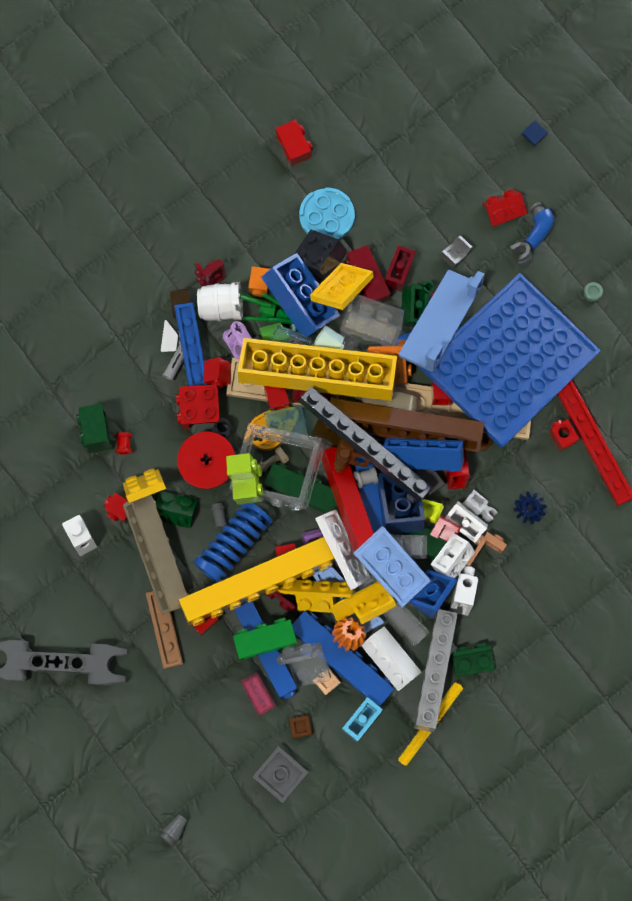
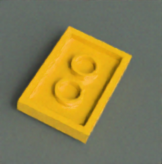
M340 263L310 294L311 301L344 310L371 281L373 271Z
M149 469L142 476H131L125 480L126 482L123 483V487L129 503L166 489L159 469Z

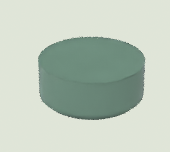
M596 282L588 283L583 291L584 297L590 302L598 301L603 295L602 286Z

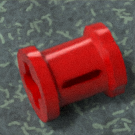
M127 432L116 433L117 449L115 454H132V449H130L132 434Z

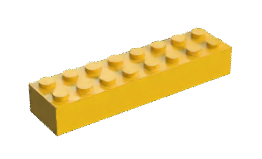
M243 338L237 371L238 382L304 391L312 387L320 393L392 401L397 356Z
M322 537L179 599V604L188 625L193 624L195 627L203 624L205 618L211 616L214 619L223 615V611L228 608L232 611L241 607L244 601L248 600V603L258 600L260 594L265 592L267 595L278 591V587L283 584L285 587L296 583L297 578L302 577V579L311 577L318 569L321 572L331 568L335 558L325 538Z

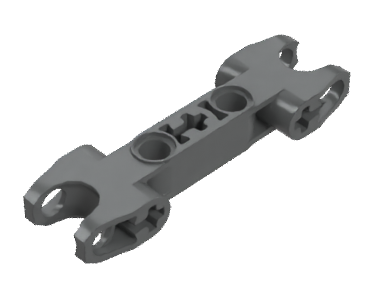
M8 640L0 642V651L5 652L7 655L6 665L0 668L1 679L26 682L27 671L88 674L87 684L107 686L116 683H126L125 676L115 675L110 672L109 664L114 657L128 656V649L108 644H90V655L29 652V641ZM37 657L43 658V664L40 667H35L34 660ZM58 658L63 661V664H59V668L55 664H49V660L56 662ZM76 659H82L83 665L79 669L73 667Z

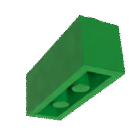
M286 618L275 620L273 625L267 626V623L255 626L256 629L248 631V629L237 631V635H234L233 639L239 660H245L297 645L291 620L286 621Z

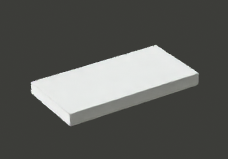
M332 510L315 518L350 590L371 580L365 566L353 554L347 532L337 510Z

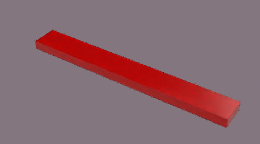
M571 380L557 395L618 507L632 500V490L575 384Z

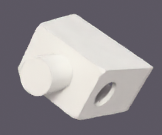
M77 515L62 523L80 557L98 548L81 515Z
M465 566L463 573H459L453 591L450 612L469 615L474 604L478 578L474 577L475 569L473 567Z

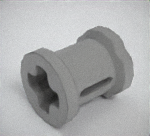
M370 467L369 470L363 472H354L355 482L359 489L363 485L378 483L374 467Z

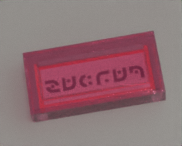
M258 672L240 681L258 716L276 707Z

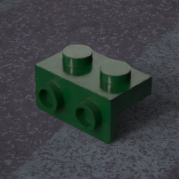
M160 491L156 501V509L163 523L191 528L198 499Z

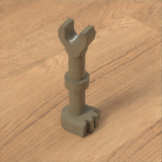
M279 446L275 449V454L263 463L261 461L258 465L261 466L262 472L265 473L273 463L275 464L280 460L282 464H286L290 460Z

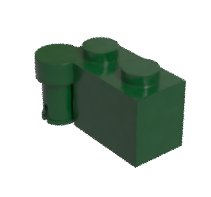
M431 281L416 285L411 284L402 289L401 326L415 327L428 305L429 293L434 290L432 288L434 284Z

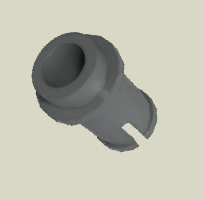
M223 503L211 505L212 509L210 511L214 515L215 527L228 526L224 511L226 507L223 506Z

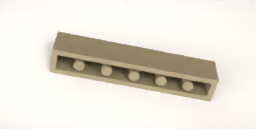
M149 495L131 503H124L123 507L161 614L180 609L179 599L188 596V593L184 588L182 576L178 571L175 556L172 554L169 539L163 528V522L156 509V502L153 500L152 495Z

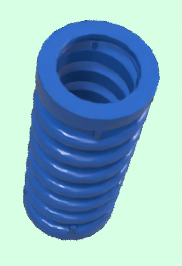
M242 504L241 508L243 510H237L235 513L237 518H230V526H223V534H216L215 539L217 542L211 541L209 543L210 550L204 549L202 556L199 555L193 561L194 565L215 583L223 581L222 578L227 577V574L215 561L230 571L234 569V566L220 552L235 562H240V558L227 544L243 555L247 553V550L233 535L250 547L254 545V542L240 528L250 533L256 539H259L261 536L246 519L263 531H266L267 526L269 527L273 522L256 504Z

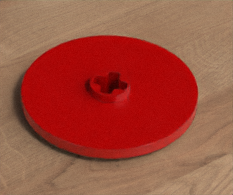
M196 433L186 439L179 449L177 464L180 474L186 482L196 488L213 489L219 487L229 479L226 456L235 455V452L230 442L217 433ZM204 456H208L209 459H212V461H209L208 465H205L204 462H201V460H204Z

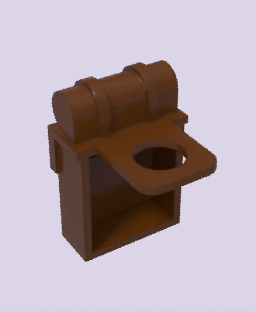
M342 438L340 439L334 461L336 472H343L348 464L368 467L370 461L360 453L353 452L354 448ZM362 457L365 459V462H357L355 458Z

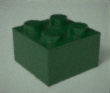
M102 403L79 407V414H76L78 426L80 425V429L83 431L79 433L83 447L87 448L89 453L112 449L106 412Z

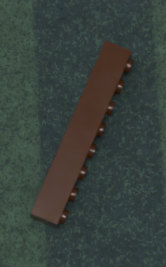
M330 399L331 404L369 435L386 438L463 441L464 450L480 452L484 422L341 399Z

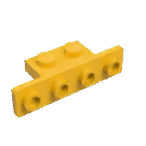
M296 580V583L285 587L284 584L279 586L277 593L294 594L298 611L332 613L330 606L336 603V597L351 598L356 588L350 590L347 582Z
M377 581L356 592L351 598H345L335 603L330 608L337 622L355 613L360 623L364 624L397 605L392 596Z

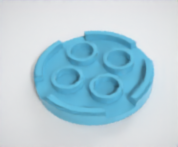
M325 188L311 192L304 198L300 206L299 219L306 234L312 229L340 240L350 232L354 224L355 211L350 198L338 189Z

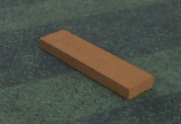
M148 592L146 597L163 668L165 670L183 665L171 612L162 615L154 592Z

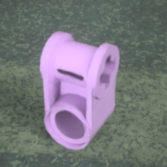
M239 321L233 322L230 329L223 333V339L236 359H240L243 338L252 339L244 324Z

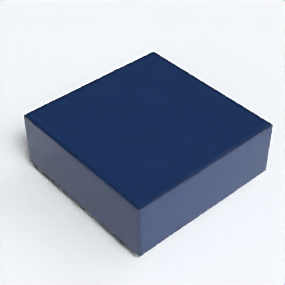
M534 121L521 135L535 147L547 136L548 132Z

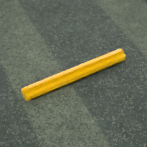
M457 682L453 683L441 700L437 724L463 690V687ZM419 730L398 758V761L402 765L407 766L431 732Z

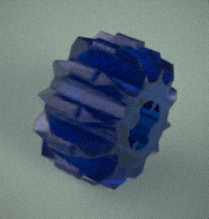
M526 492V497L521 494L519 495L520 500H515L514 502L518 507H515L513 511L519 512L516 516L517 519L524 518L522 520L523 524L528 519L530 525L534 524V519L540 522V516H545L546 514L543 509L547 506L546 504H540L544 500L543 497L536 499L537 493H534L533 497H531L530 492ZM528 505H532L533 510L531 512L527 511Z

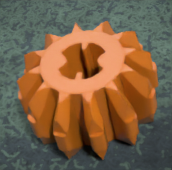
M344 617L334 626L332 635L335 636L333 642L339 643L338 648L343 646L345 651H349V649L354 651L364 643L363 641L366 638V633L363 632L365 626H359L360 621L354 622L353 617L348 620Z

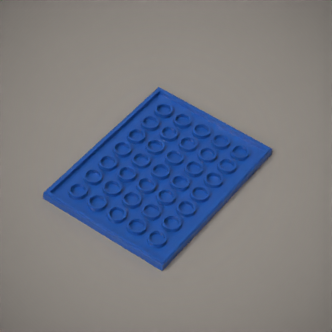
M519 273L454 334L433 372L422 367L419 368L473 421L484 422L483 431L502 449L601 350Z

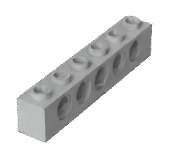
M438 609L436 613L414 729L434 732L436 729L458 613Z

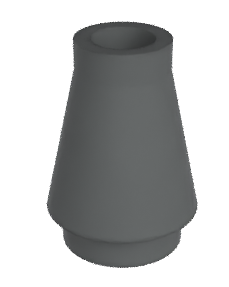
M178 814L161 830L160 838L173 846L175 842H178L187 820Z

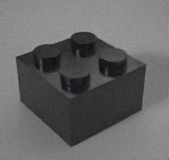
M310 229L294 254L298 253L314 277L325 280L341 263L348 251L339 239Z

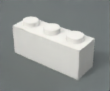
M385 627L375 632L362 644L364 650L398 691L422 673Z

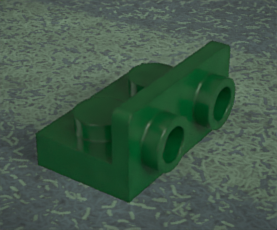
M486 643L474 645L475 649L467 650V647L456 648V652L451 654L455 677L494 671L491 653L492 646H486Z

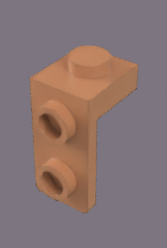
M488 532L485 536L481 535L475 543L478 546L475 553L465 566L471 565L484 544L501 554L507 546L504 543L505 540L496 534L493 536Z

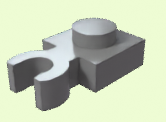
M475 490L463 502V505L476 516L481 514L487 523H490L498 513L494 508L488 507V501Z

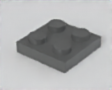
M278 746L254 774L253 778L280 802L284 803L309 772Z

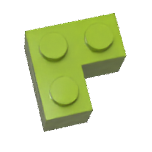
M250 453L226 456L227 475L232 480L233 500L238 505L261 502L260 495H263V487L261 483L259 484V477L262 476L261 466L257 464L256 459Z

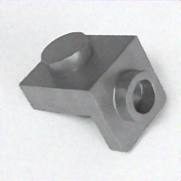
M459 235L439 256L454 268L467 257L472 246Z

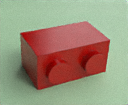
M296 119L276 128V137L290 166L310 159L311 151L313 150L310 141H306L304 137L305 131L301 124L298 125Z

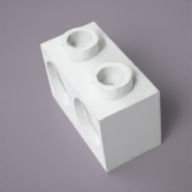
M453 533L431 565L437 573L456 578L475 551L468 541Z

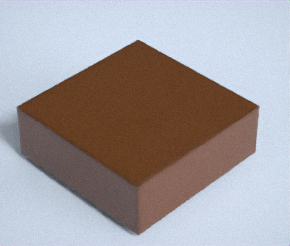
M308 715L289 719L292 739L312 735Z

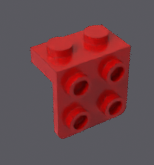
M216 385L179 387V394H176L177 405H180V412H177L178 424H181L182 429H190V424L219 422L218 387Z

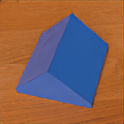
M427 570L425 574L431 581L408 603L430 618H433L457 580L456 578Z

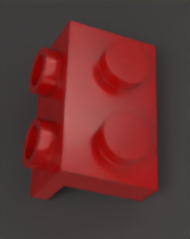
M514 189L505 191L504 195L499 197L491 196L486 199V202L482 203L483 207L486 208L491 226H496L527 214L522 194L514 191Z

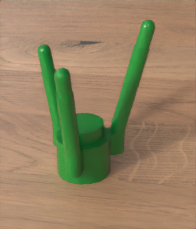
M239 292L241 294L239 296L240 299L260 305L259 313H262L261 316L242 317L240 321L247 320V317H274L275 303Z
M262 293L263 297L281 306L275 298ZM283 308L277 311L276 318L247 317V320L293 324Z

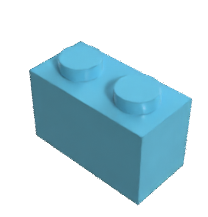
M367 697L342 730L358 742L383 709Z

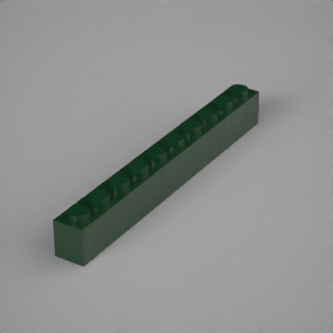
M272 464L264 482V488L324 514L336 509L341 518L331 487L323 485L324 482L317 478H313V480L307 478L303 472L297 470L295 472L288 470L289 467L284 464ZM424 525L423 532L391 535L400 546L432 560L436 558L447 543V541L440 537L436 538L430 535L432 531L427 525Z

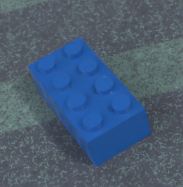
M298 253L273 266L261 277L303 339L308 338L340 316L336 308L311 301L310 294L319 284Z

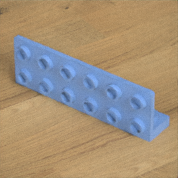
M448 270L400 350L399 357L433 372L482 288L485 274L477 271L474 277L471 276L469 279Z

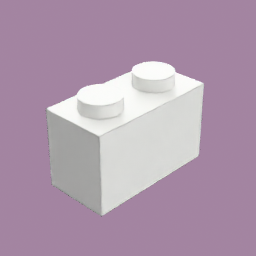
M459 501L455 503L445 516L446 519L461 526L460 532L474 543L488 527L487 523Z

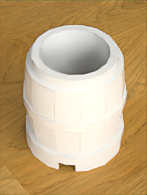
M233 282L231 284L217 283L198 288L197 305L200 319L207 321L242 320L243 299L239 298L241 295L239 292H242L240 282Z

